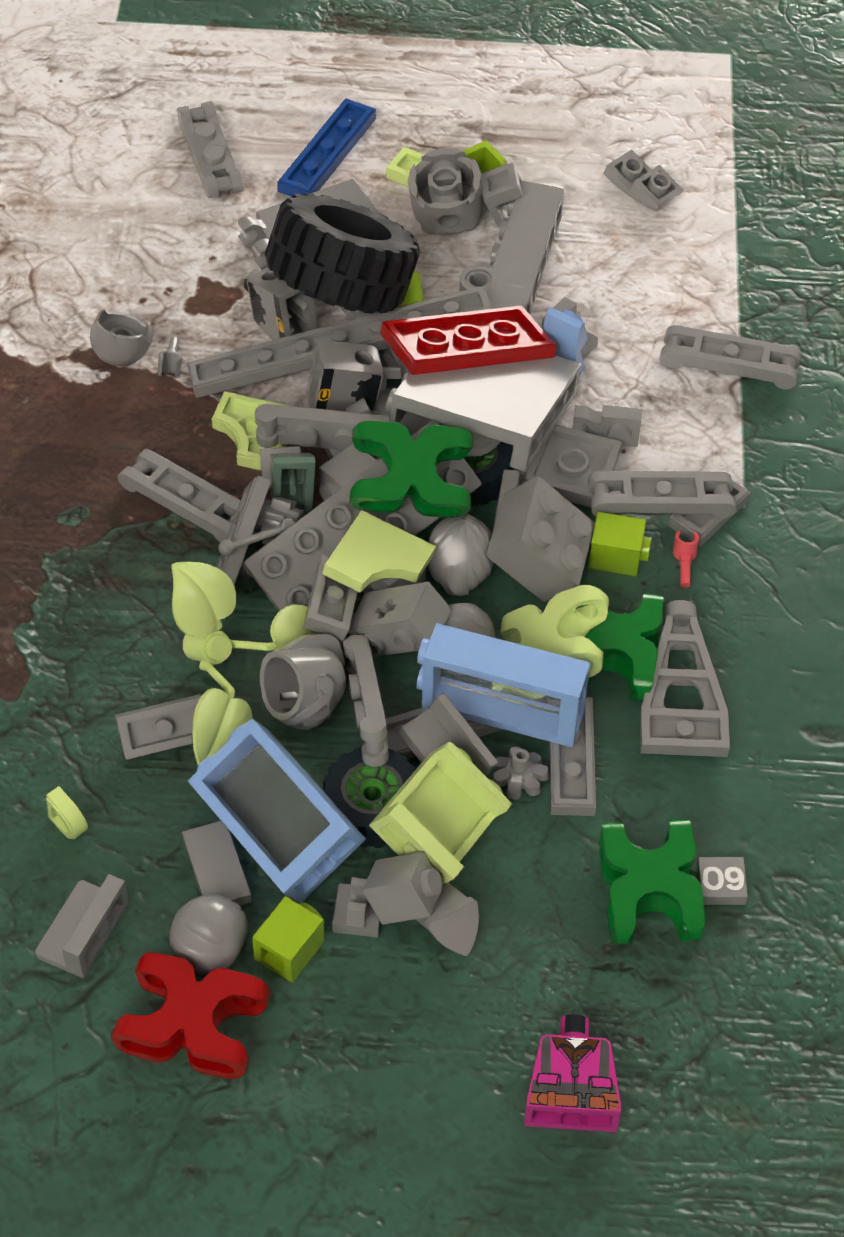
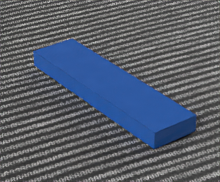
M345 98L278 180V192L293 196L294 194L304 195L305 193L319 191L375 121L376 109Z

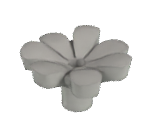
M515 746L510 748L508 757L496 758L497 764L493 768L495 772L492 776V781L498 784L499 787L507 784V797L516 800L521 797L522 789H525L526 793L530 796L540 794L539 781H547L549 779V770L547 766L542 764L541 756L538 753H529L527 750Z

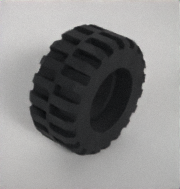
M305 193L304 195L294 194L281 203L265 251L266 262L270 271H273L279 280H284L294 290L298 289L304 292V295L313 299L317 298L332 306L337 305L344 307L346 310H360L371 314L375 311L380 314L387 313L402 304L420 256L417 239H414V235L410 231H405L404 227L399 223L393 222L387 216L381 213L377 214L362 205L358 206L350 201L338 200L326 195L316 196L313 193Z

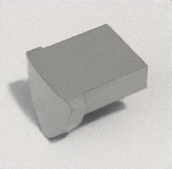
M447 882L443 884L442 891L431 916L415 920L423 925L446 948L467 956L472 950L478 931V902L472 897H466Z

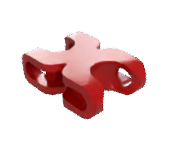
M151 952L143 954L139 958L135 969L138 982L144 990L152 992L166 1001L160 1010L150 1015L125 1014L121 1016L115 1023L111 1034V1040L115 1046L126 1054L159 1063L171 1060L181 1049L185 1048L189 1065L196 1072L226 1079L242 1077L246 1072L249 1062L245 1047L241 1042L219 1033L217 1028L223 1020L232 1015L257 1016L265 1010L271 994L266 983L255 976L225 968L212 970L201 982H197L194 967L186 959Z

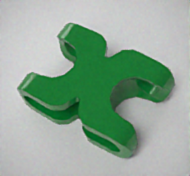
M362 421L352 429L354 447L359 452L379 457L386 464L388 470L383 477L360 479L355 482L349 494L350 504L355 509L378 513H394L400 510L406 498H410L415 510L428 517H461L471 510L469 491L465 487L444 482L437 474L435 467L443 461L462 460L469 454L473 448V436L468 430L431 425L424 428L418 439L414 441L407 427L399 422Z
M644 593L639 608L631 613L618 614L608 610L606 620L590 629L585 635V638L592 641L604 652L600 672L613 671L621 674L629 682L630 699L643 701L645 692L649 693L652 689L657 661L656 647L662 620V595ZM587 605L578 606L577 609ZM592 677L588 678V685Z
M670 819V830L665 838V844L653 850L641 849L632 844L627 837L623 823L602 822L599 853L602 878L611 886L606 915L612 944H632V933L637 924L636 919L641 914L648 912L663 913L673 920L681 941H701L705 926V909L701 883L691 875L692 863L696 855V846L689 819Z

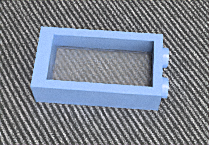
M436 623L430 639L423 638L417 656V663L422 666L416 685L417 689L422 690V708L428 709L435 698L444 693L466 720L573 748L584 715L591 662Z
M253 718L246 724L237 727L229 736L228 742L217 753L203 760L198 766L197 772L188 780L190 785L283 894L300 903L366 840L276 737Z

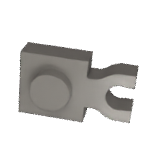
M575 405L572 429L622 441L624 446L638 447L642 409L603 405L602 412L586 406Z

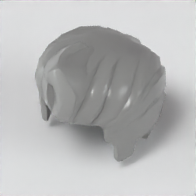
M467 513L461 517H448L434 527L428 542L436 546L434 555L428 563L430 574L436 583H440L447 594L458 597L468 595L469 590H473L479 583H482L490 575L494 563L486 557L492 536L490 529L482 521Z

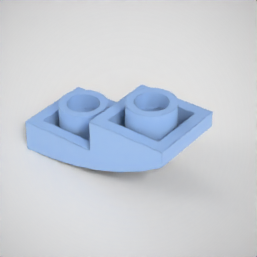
M549 307L545 315L543 330L557 345L556 356L581 363L579 379L585 368L581 355V350L588 340L585 324L582 318L572 311L562 310L560 312Z

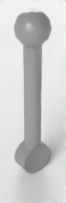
M286 518L279 523V526L235 541L223 540L218 546L219 552L224 556H230L235 549L281 534L296 522L291 518Z

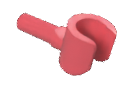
M677 531L675 533L672 553L679 560L680 586L682 588H689L691 564L697 555L699 535L697 532H694L693 541L684 542L679 538L680 531Z

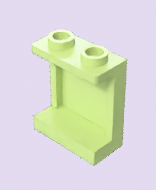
M448 742L428 754L369 826L398 855L424 851L432 867L439 872L443 885L455 879L464 867L460 861L497 816L507 812L512 803L503 795L499 785L488 779L472 763L470 756L464 750L456 747L452 742Z

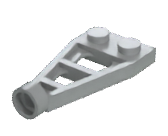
M685 600L671 601L663 607L664 627L657 649L653 685L649 693L645 692L641 706L640 754L728 757L730 750L728 708L697 620L696 606ZM670 650L693 651L696 670L669 669ZM670 685L695 686L699 691L703 709L665 708L664 698L667 688Z

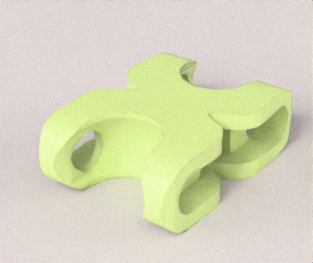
M581 585L562 591L549 600L543 613L537 606L529 604L504 615L501 622L500 636L509 642L591 662L589 677H592L602 669L604 652L592 641L585 638V635L590 629L606 620L609 598L600 589L591 585ZM587 605V606H584V607H581V608L576 609L578 606ZM493 682V686L535 697L542 695Z

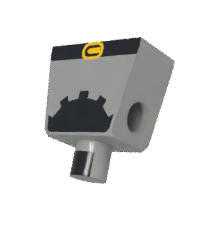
M269 268L260 272L254 271L246 277L244 288L249 292L253 319L271 340L318 329L313 298L304 295V292L298 289L294 290L289 287L284 280H279Z
M317 340L306 391L309 406L315 409L346 412V407L364 398L373 412L376 410L380 391L392 390V388L400 386L401 371L399 367H382L378 350L373 345Z

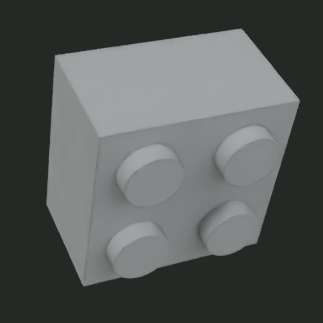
M537 476L504 493L486 557L541 601L546 602L556 594L580 585L595 522L541 477Z

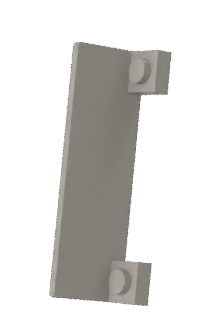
M435 420L429 421L411 435L412 439L416 441L424 428L439 424ZM464 458L462 460L443 461L435 466L437 474L444 482L465 487L469 493H472L481 485V481ZM379 459L272 541L244 560L238 573L241 579L246 581L253 577L278 611L293 604L305 606L311 595L317 567L322 556H331L361 512V510L355 509L350 504L349 494L351 488L360 479L383 477L388 472L386 464ZM406 498L400 510L394 513L365 511L414 536L439 518L423 516L417 512L410 498Z

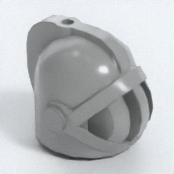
M331 634L302 635L279 650L266 654L260 668V687L265 706L274 718H277L287 726L300 730L312 729L330 718L344 695L347 681L344 671L345 660L342 647L337 638Z

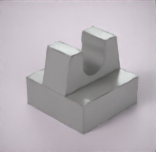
M352 877L351 884L339 883L332 922V931L334 933L378 938L381 922L362 891L367 879Z

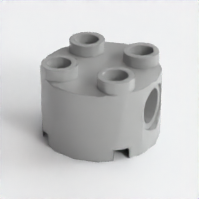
M441 148L429 151L421 157L422 161L416 167L414 163L409 173L408 186L415 219L421 224L422 230L428 234H453L474 229L478 225V218L483 212L484 205L482 176L478 163L473 158L471 161L465 157V152L458 149Z

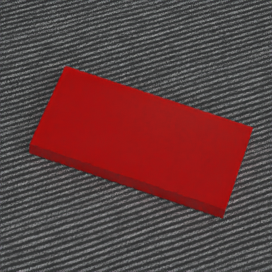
M523 306L390 320L382 322L380 332L381 336L412 375L554 358L557 345Z

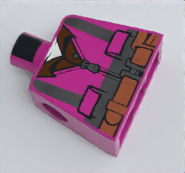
M579 1014L565 1015L560 1019V1035L546 1034L541 1036L527 1096L524 1126L617 1132L621 1115V1101L611 1043L605 1038L589 1037V1019Z

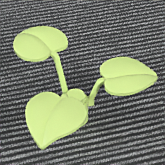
M176 562L171 565L173 574L172 611L177 626L185 633L183 639L184 653L188 658L200 661L199 668L207 671L224 689V691L217 688L208 689L201 696L195 708L192 732L193 749L197 765H200L203 760L217 753L228 742L229 736L237 727L246 724L253 718L249 704L243 699L234 698L235 689L213 667V664H220L230 656L232 648L276 651L297 637L321 633L303 627L308 607L293 604L282 608L274 617L270 629L273 642L231 640L224 632L219 630L222 629L220 619L228 617L236 606V591L232 580L222 570L209 564Z

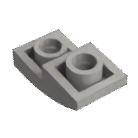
M633 150L628 151L609 163L603 173L628 196L655 210L682 194L683 188L660 165L651 169Z

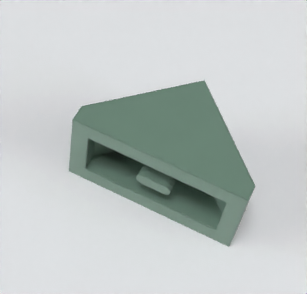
M311 453L270 454L271 501L273 498L278 499V497L296 501V508L304 510V516L313 509L315 457Z

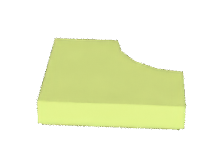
M224 391L212 417V428L226 433L236 443L238 449L237 465L261 470L260 449L267 448L261 447L257 443L256 429L258 426L255 423V410L263 404H285ZM279 443L278 445L272 448L286 447L287 444Z
M361 510L325 563L322 574L358 592H361L370 583L383 578H401L416 583L432 559L436 546Z

